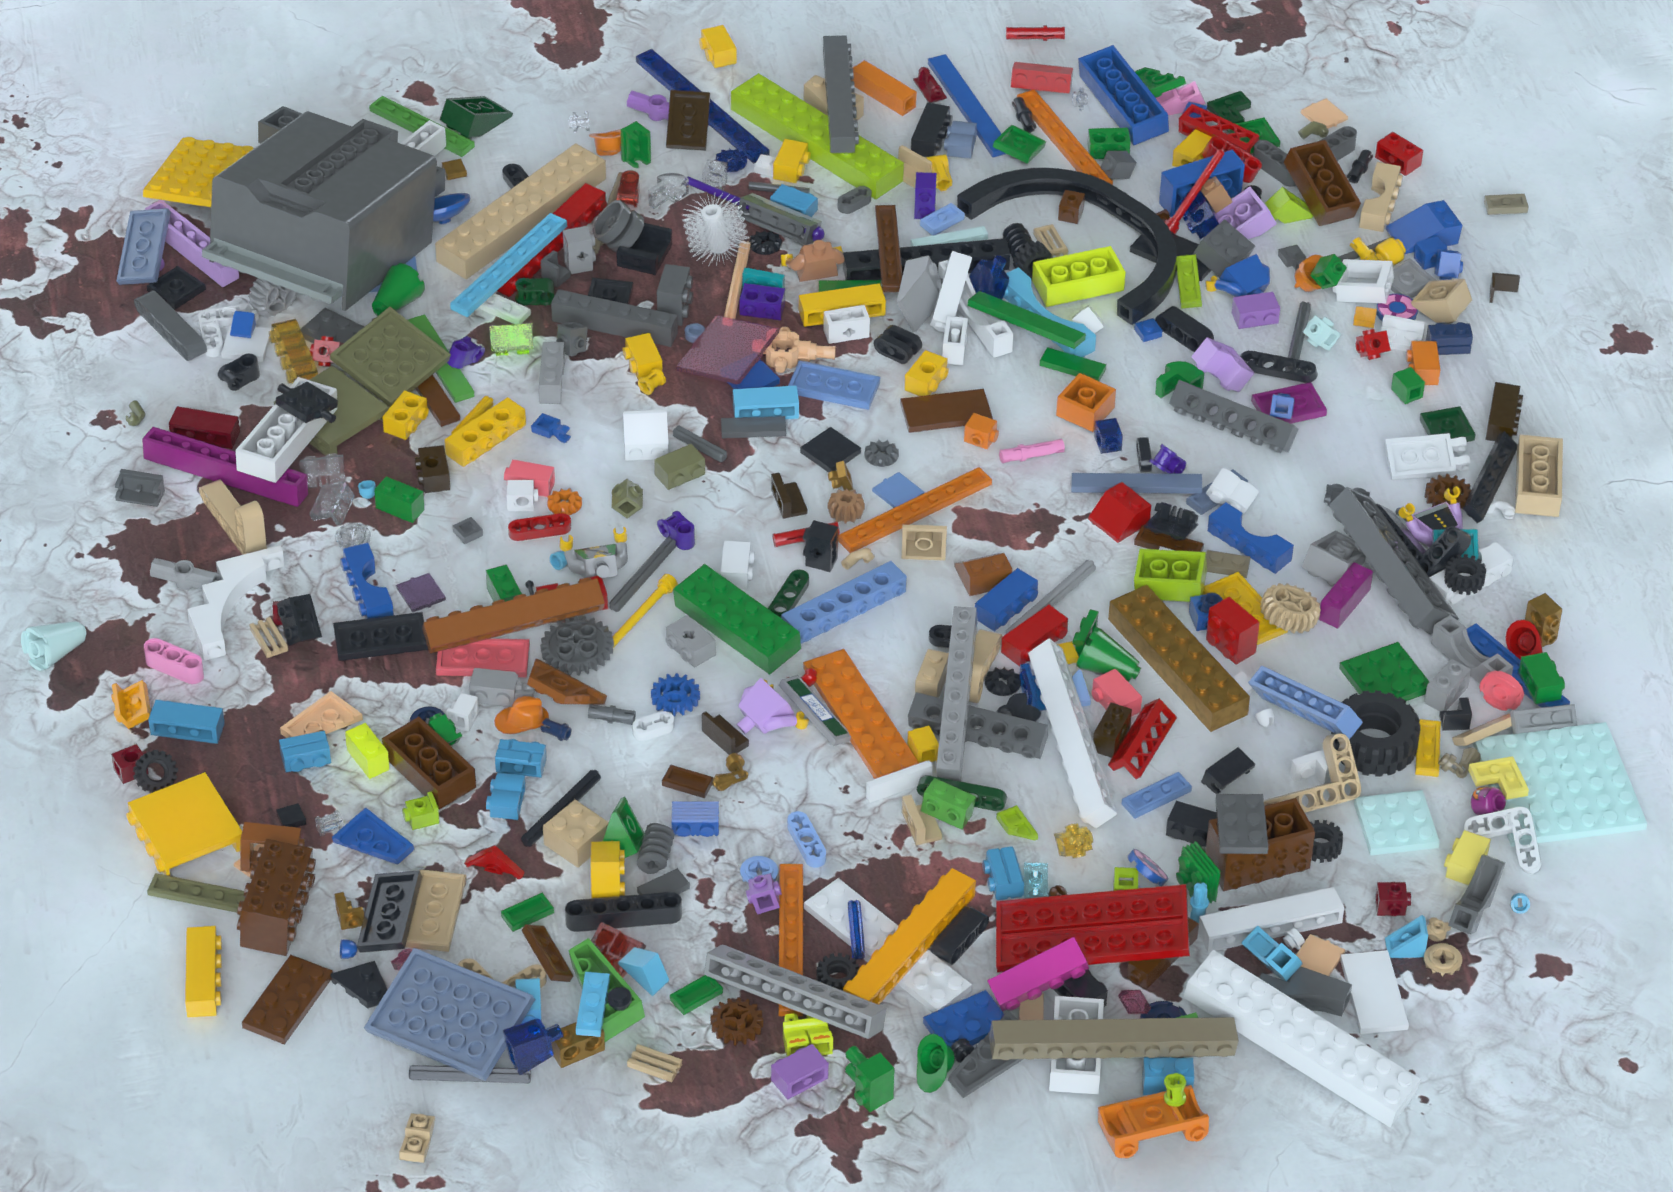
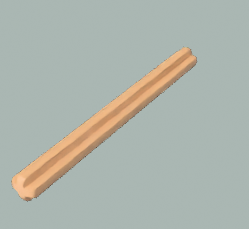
M747 241V244H739L741 247L738 249L739 252L737 253L723 319L724 328L732 329L734 327L742 289V273L747 266L751 244L749 241Z

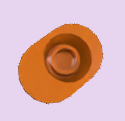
M621 129L606 133L589 134V137L594 138L598 155H615L621 151Z
M1315 254L1299 264V268L1295 271L1294 275L1297 282L1294 286L1295 288L1300 287L1306 292L1321 289L1310 274L1323 256Z
M522 696L514 701L512 707L501 710L496 715L494 722L498 731L505 734H516L544 726L542 722L545 718L549 719V714L542 707L540 698Z

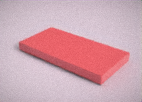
M486 639L439 651L436 675L472 676L474 668L511 671L518 674V677H527L530 641L529 639Z

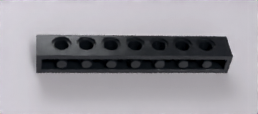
M1006 238L900 247L902 276L907 260L929 256L938 269L939 262L949 260L952 251L972 257L968 274L1009 270L1010 252ZM878 249L843 252L845 280H881Z

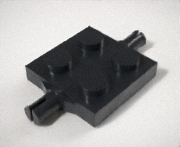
M305 382L295 388H289L284 383L278 386L277 390L283 394L276 397V405L301 421L308 423L314 419L323 418L332 423L336 420V416L329 411L337 408L338 400L313 384Z

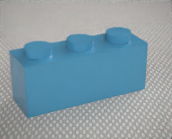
M155 700L148 719L151 735L218 744L225 724L223 708Z

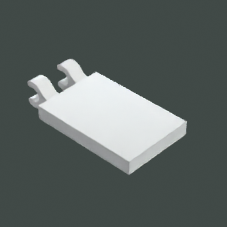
M1450 433L1386 439L1385 447L1391 480L1434 477L1439 474L1441 476L1446 474L1456 475V469L1468 471L1470 465L1469 456L1454 457L1453 451L1457 453L1466 452V437L1451 439Z

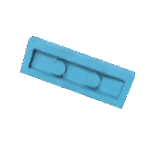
M585 972L576 1024V1035L601 1036L610 974Z

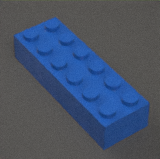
M1114 45L1078 58L1080 78L1119 128H1128L1130 142L1133 146L1169 132L1168 113Z

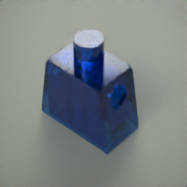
M997 255L993 261H979L969 275L976 293L981 291L1001 300L1003 299L1010 281L1009 276L1003 270L1007 262L1005 258Z
M534 1019L503 1030L509 1059L519 1075L526 1073L554 1055L552 1042L563 1037L558 1024L545 1028L540 1019Z

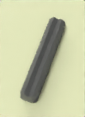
M678 425L673 429V436L688 445L692 444L697 450L713 459L723 462L727 458L726 450Z

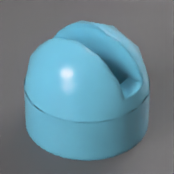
M366 480L359 483V493L363 498L370 499L374 497V489L376 488L374 481Z
M557 551L550 555V563L556 570H560L568 565L564 551Z
M1517 893L1511 898L1510 904L1514 912L1525 913L1530 908V901L1527 895ZM1518 898L1522 900V907H1518Z

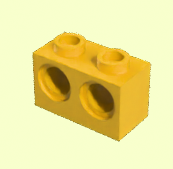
M404 390L383 415L384 432L407 440L417 430L422 420H425L428 416L427 398Z

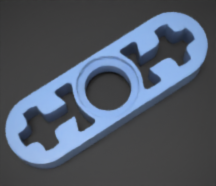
M792 812L787 818V828L803 859L810 867L818 868L823 866L826 862V849L811 821L803 812ZM808 836L813 840L811 842H803L801 838Z

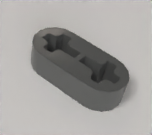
M860 186L841 195L837 203L839 212L850 214L868 205L871 202L872 196L870 188Z

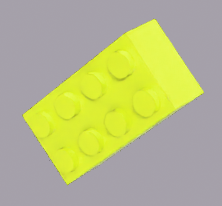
M1107 246L1033 262L1032 282L1045 306L1049 307L1124 291L1126 272L1112 247Z

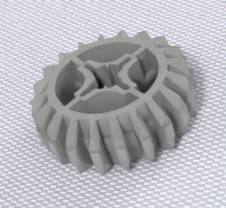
M257 278L256 281H253L254 286L249 289L251 293L248 297L253 309L258 314L268 318L271 315L276 316L277 313H282L289 306H292L291 303L293 300H296L295 296L298 293Z

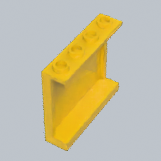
M205 772L128 802L129 812L126 813L127 820L131 826L134 825L136 827L138 839L140 841L144 840L146 851L149 857H154L155 866L159 873L163 872L164 875L170 876V868L231 844L236 852L240 851L242 830Z

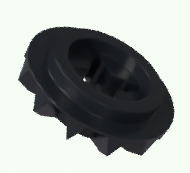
M764 230L761 233L756 231L755 235L750 236V249L757 254L770 255L779 251L782 246V239H780L779 234H774L772 231L766 232Z
M1005 666L1003 669L995 667L993 671H988L985 677V686L992 694L1009 696L1019 690L1021 686L1020 675L1015 673L1014 669L1006 670ZM999 678H1002L1003 680H1007V685H1006V683L1003 682L1002 680H999Z

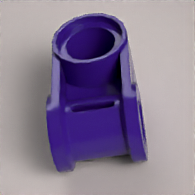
M465 336L452 343L449 351L451 357L447 364L453 368L461 369L469 364L476 363L483 356L485 348L481 345H476L469 336Z
M1161 444V449L1154 459H1150L1149 462L1169 474H1182L1186 468V461Z
M674 511L670 517L657 521L660 533L666 538L674 539L677 548L689 550L695 546L694 524L687 520L679 511Z

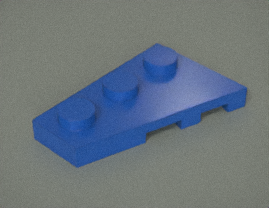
M364 808L332 836L333 843L397 865L415 850L411 842L367 808Z

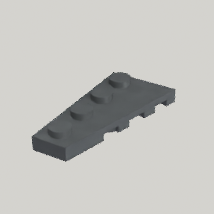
M1008 1010L1001 1020L1018 1019ZM988 1033L976 1045L971 1054L950 1074L948 1081L962 1098H965L1023 1059H992Z

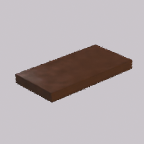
M984 388L900 399V405L909 433L965 426L973 413L993 419Z

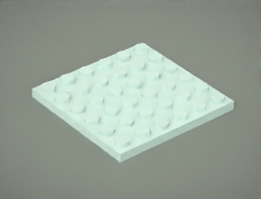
M1606 722L1545 731L1490 736L1473 743L1474 748L1481 754L1480 762L1514 757L1529 792L1528 796L1506 800L1503 810L1516 807L1527 808L1533 817L1538 843L1646 830L1647 821ZM1498 783L1488 785L1489 787L1500 789ZM1520 814L1519 819L1516 820H1519L1521 828L1523 829L1526 828L1524 824V818L1527 817H1525L1523 814ZM1501 818V821L1504 826L1505 820ZM1513 833L1507 834L1511 847L1516 846ZM1523 835L1519 843L1521 845H1528L1532 842V837L1530 835Z

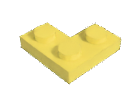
M1513 756L1469 764L1468 771L1476 787L1498 783L1506 800L1528 796L1529 789Z

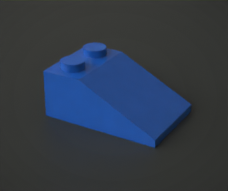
M1445 200L1422 205L1387 225L1386 230L1391 237H1394L1395 240L1399 239L1406 249L1404 254L1414 252L1416 242L1438 236L1446 246L1458 244L1463 225Z

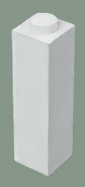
M952 251L949 257L930 322V326H933L937 331L945 332L947 316L955 317L972 260L970 256Z

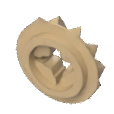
M1438 943L1426 949L1423 960L1425 961L1426 968H1430L1432 973H1441L1443 977L1445 973L1453 975L1455 971L1460 970L1462 955L1455 947L1449 944ZM1442 955H1444L1445 964H1442L1440 961Z

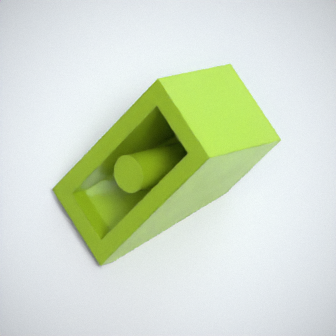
M1283 186L1265 202L1274 220L1278 219L1284 224L1314 217L1306 202Z

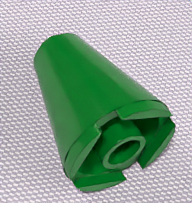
M403 263L395 266L392 265L372 303L373 312L379 316L389 307L397 312L421 297L425 290V283L417 277L419 273Z
M1096 627L1090 635L1087 645L1085 644L1076 666L1080 669L1102 675L1116 669L1128 682L1132 678L1136 680L1141 671V667L1138 666L1140 662L1102 629Z

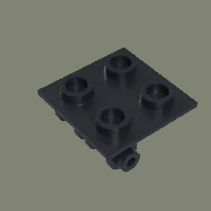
M1164 502L1156 503L1154 511H1157V513L1144 525V528L1150 529L1153 533L1170 535L1171 538L1176 540H1185L1199 525L1197 523L1199 516L1194 511L1183 510L1180 507L1175 517L1177 506L1172 508V505Z

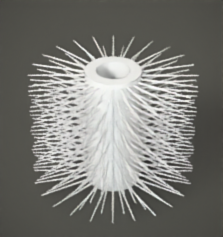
M714 200L712 205L709 202V205L707 204L703 209L698 207L697 209L700 211L694 212L695 210H690V212L697 215L684 214L683 216L693 218H687L692 223L687 222V227H685L687 228L685 234H688V229L691 232L688 241H691L693 244L692 252H694V247L696 251H698L696 247H701L699 254L706 250L710 252L708 257L712 253L716 257L717 253L719 254V262L720 253L722 255L726 251L729 252L728 249L739 252L731 247L736 246L734 243H748L741 241L744 239L740 236H734L737 234L745 236V231L747 230H743L740 225L744 224L742 223L744 217L739 216L737 209L736 211L732 209L735 208L733 205L727 209L728 202L722 207L721 203L719 205L717 203L714 204Z

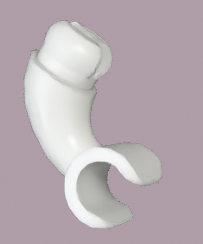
M1493 499L1487 513H1492L1497 508L1502 511L1505 519L1514 518L1515 509L1510 503Z

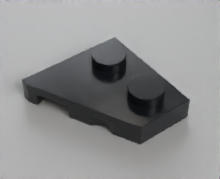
M375 961L330 974L333 984L336 985L338 983L344 987L348 995L358 999L359 1003L366 1008L377 1006L388 990Z

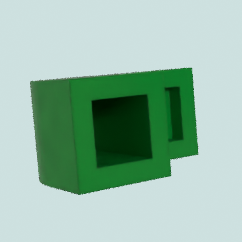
M1176 361L1168 363L1165 366V374H1161L1156 379L1155 394L1163 398L1175 390L1179 380L1203 389L1205 373L1188 362Z

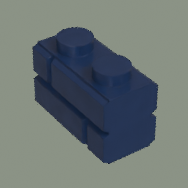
M1458 322L1456 324L1437 323L1435 325H1428L1426 341H1437L1438 355L1471 353L1473 334L1470 323Z

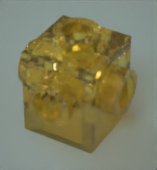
M1078 823L1065 826L1064 831L1054 833L1059 856H1072L1074 859L1086 856V851L1093 850V836L1091 831L1085 826H1079Z

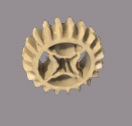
M1278 583L1277 586L1272 585L1271 588H1267L1260 605L1264 619L1270 620L1269 624H1275L1277 629L1282 628L1285 632L1289 630L1292 633L1296 631L1299 633L1309 632L1317 624L1321 611L1320 603L1317 602L1316 597L1311 596V592H1306L1304 588L1300 589L1296 585L1290 586L1288 583L1286 585Z

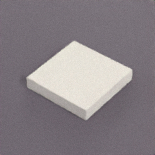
M230 325L221 352L222 358L236 360L242 355L250 353L257 357L258 362H263L271 339L272 329L255 327L251 338L230 336L232 326Z

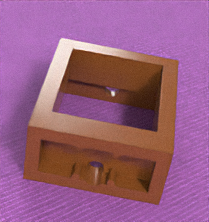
M244 822L240 839V871L251 872L252 866L257 865L258 851H254V843L265 844L266 839L304 846L305 838H301V828Z

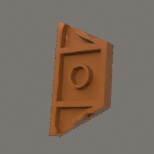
M535 659L527 685L535 688L534 690L537 693L546 694L559 704H605L607 695L551 665Z

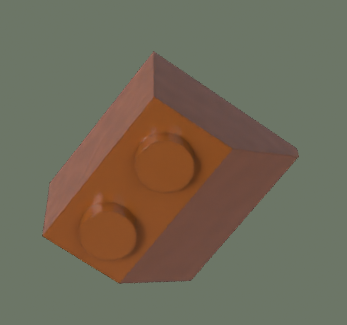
M997 553L954 563V567L969 596L989 592L1012 573V567L1005 553Z

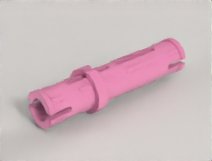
M1062 439L1025 446L1020 444L1014 448L1001 449L999 457L1001 463L1017 460L1022 462L1032 457L1063 453L1065 446Z

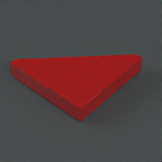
M496 845L468 857L464 863L466 867L476 865L484 867V871L500 875L503 872L512 874L518 880L522 879L525 873Z

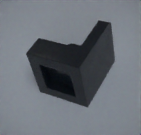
M1468 697L1459 698L1457 710L1440 711L1439 717L1442 731L1470 730L1472 711Z

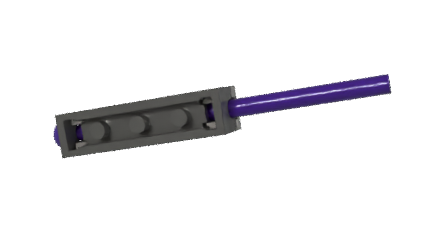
M689 176L685 179V184L729 202L733 199L731 203L735 204V202H738L736 205L739 206L737 211L739 216L744 217L750 223L804 245L824 238L825 232L821 227L822 221L754 193L740 198Z

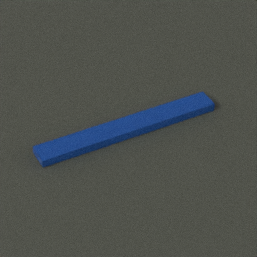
M944 54L928 58L929 67L968 122L977 123V136L993 158L1005 155L1006 153L993 147L994 141L1001 135V132L948 56Z

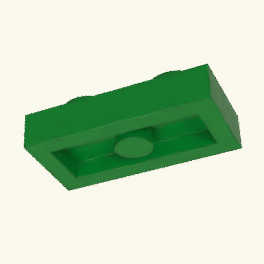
M1090 609L1087 617H1083L1081 620L1080 632H1076L1073 638V645H1076L1075 650L1078 656H1080L1085 644L1087 645L1090 640V635L1098 626L1099 611Z

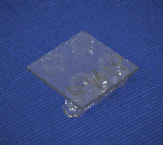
M332 453L319 458L309 456L299 460L300 472L307 474L308 488L317 487L316 477H318L319 486L322 487L321 476H325L326 486H328V475L330 485L345 482L343 454Z

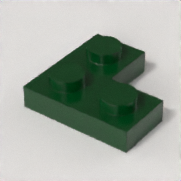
M1242 91L1207 102V109L1211 113L1234 124L1245 122V118L1239 112L1251 108V101Z

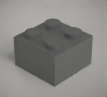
M1224 219L1201 240L1193 255L1196 254V257L1220 277L1225 268L1248 258L1255 245Z
M665 264L657 289V311L676 314L679 326H682L684 318H688L689 304L693 302L694 294L690 292L693 286V276H690V267Z

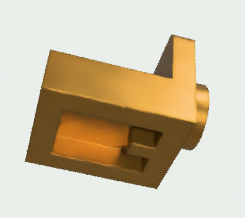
M344 892L335 893V905L341 930L362 926L364 920L363 907L352 908L351 901H346Z

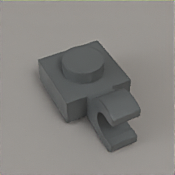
M1298 245L1278 249V256L1285 266H1293L1295 271L1299 268V264L1306 259L1305 254Z

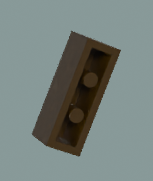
M1495 382L1485 440L1496 441L1498 435L1504 431L1511 438L1512 435L1517 436L1519 423H1515V421L1519 422L1521 409H1517V407H1522L1523 395L1519 394L1521 386Z

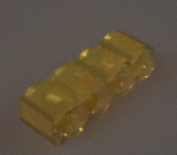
M291 319L271 324L272 331H268L271 344L275 343L274 350L276 356L281 357L280 365L282 370H286L287 383L293 384L298 377L310 380L318 375L315 362L312 359L297 320Z

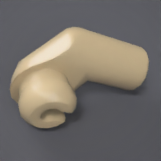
M863 548L851 552L841 561V564L848 570L860 559H863L865 563H869L875 556L871 553V549Z

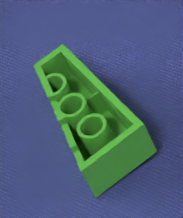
M589 938L568 950L572 968L582 989L585 972L610 974L608 994L617 987L627 988L631 992L632 1001L629 1007L622 1011L613 1009L608 1004V1000H606L602 1024L605 1042L645 1017L642 1000Z

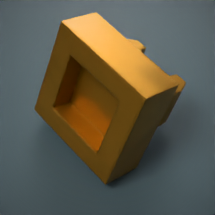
M845 462L836 463L837 471L828 473V479L831 481L833 489L842 486L844 491L846 488L848 491L853 490L851 474Z

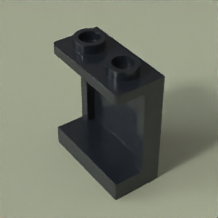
M644 223L641 234L630 248L618 247L616 251L617 267L656 275L672 246V229Z

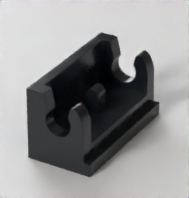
M1237 747L1207 768L1201 783L1206 785L1215 794L1221 793L1220 789L1223 790L1244 773L1248 774L1250 769H1253L1256 764Z

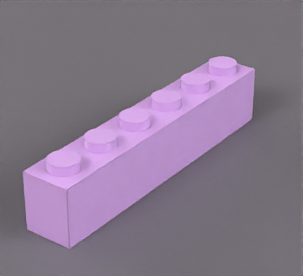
M159 200L145 208V210L164 208L170 210L171 214L165 242L220 286L224 287L239 279L238 270L222 266L217 262H209V259L202 257V249L210 244V237L167 203Z

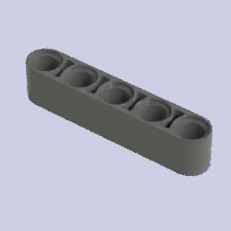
M153 290L134 299V305L138 313L186 361L207 352V346L203 338L157 292Z

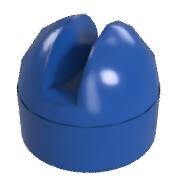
M341 939V959L353 958L356 955L358 948L354 941Z

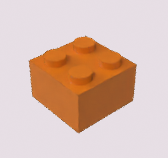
M1079 373L1057 397L1056 416L1093 432L1115 408L1116 389Z

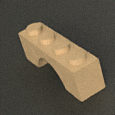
M1381 162L1376 163L1371 190L1380 196L1374 199H1365L1359 228L1384 232L1385 225L1390 224L1392 213L1389 212L1394 211L1395 200L1393 199L1397 200L1399 187H1401L1403 175H1400L1401 166Z

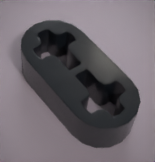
M1137 438L1136 449L1140 472H1151L1152 463L1149 461L1152 457L1149 438Z

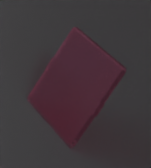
M716 315L704 332L692 344L693 346L676 366V370L740 384L779 334V329Z

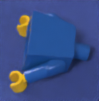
M1255 254L1225 268L1219 279L1216 276H1212L1210 278L1211 281H1205L1206 290L1210 292L1221 290L1234 297L1264 293L1270 284V268L1261 263L1258 255Z

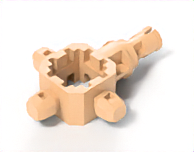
M781 327L779 331L768 333L767 343H753V353L758 355L766 354V364L775 368V371L778 373L785 372L786 368L792 369L796 367L799 360L808 362L816 360V358L835 360L836 346H818L817 343H811V341H800L799 335L795 332H790L791 330L788 327Z

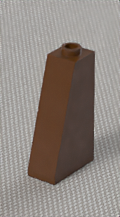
M1188 917L1190 947L1198 938L1199 923ZM1179 957L1129 961L1127 978L1135 985H1139L1147 990Z

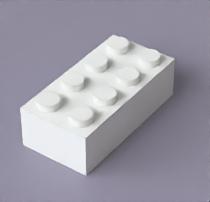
M1055 996L1053 1020L1103 1019L1104 999ZM1101 1058L1051 1059L1049 1091L1099 1094Z

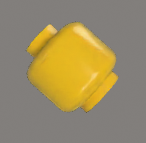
M1390 237L1375 247V256L1379 261H1392L1394 266L1404 259L1406 249L1399 239L1395 240Z

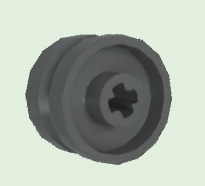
M615 200L607 205L599 214L593 227V235L600 242L606 243L616 253L619 246L630 248L642 232L644 218L635 210H630L629 206L621 200Z

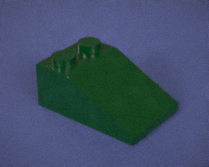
M486 96L446 98L440 121L445 123L447 128L460 132V135L471 139L472 137H480L511 118L513 113Z

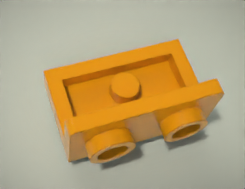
M143 680L125 689H122L117 683L112 684L113 694H111V698L115 704L114 716L119 723L122 722L130 729L149 719L151 707L147 684Z

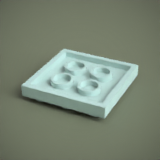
M1423 790L1362 796L1354 799L1355 809L1370 855L1439 848L1440 841Z

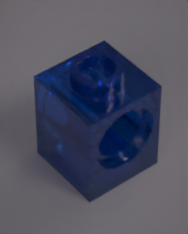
M1111 418L1095 421L1094 437L1100 453L1122 451L1123 434L1117 419Z

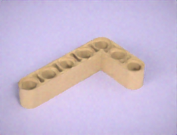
M220 479L199 487L202 501L242 555L267 549L263 512L257 501L240 506Z
M1331 734L1323 740V750L1331 778L1330 783L1264 800V806L1297 798L1305 813L1358 798L1361 793V784L1349 738L1344 734ZM1335 739H1337L1340 744L1338 750H1336L1333 747V741ZM1341 761L1345 764L1343 773L1339 770V763ZM1346 784H1348L1351 788V792L1349 795H1347L1344 791V787ZM1325 789L1328 790L1330 795L1327 801L1323 798ZM1304 795L1308 798L1306 807L1302 804V797Z

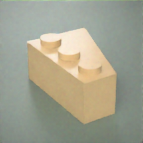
M814 75L804 84V101L828 115L825 79ZM852 93L856 97L855 106L857 109V118L854 119L859 120L864 116V97L857 93Z

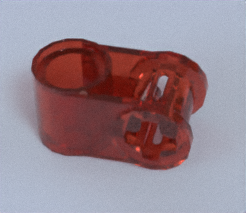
M627 170L621 175L620 185L617 190V200L637 208L640 192L639 174L636 171Z

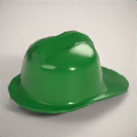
M937 1034L925 1036L920 1041L917 1050V1084L921 1090L928 1093L937 1091L943 1085L946 1075L952 1069L955 1060L951 1047Z

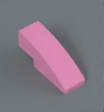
M1195 81L1178 90L1175 88L1164 92L1160 97L1156 98L1168 115L1183 113L1188 102L1201 105L1206 104Z

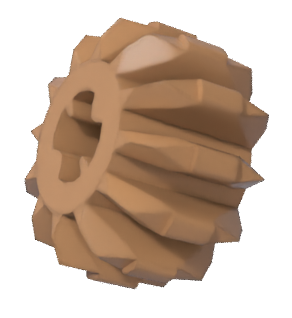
M846 488L845 491H841L838 489L837 493H831L827 509H829L830 517L835 518L837 522L844 521L846 524L847 521L855 523L856 519H861L863 510H865V503L862 494H857L856 490L848 491Z

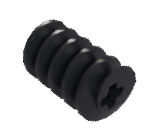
M1013 223L1004 229L1003 238L1007 240L1009 252L1013 259L1016 257L1015 253L1020 252V247L1024 248L1026 243L1030 245L1032 238L1022 223Z

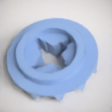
M754 856L745 860L741 865L740 875L743 882H748V880L758 876L756 873L758 868H760L762 875L771 873L773 881H776L778 867L770 858Z

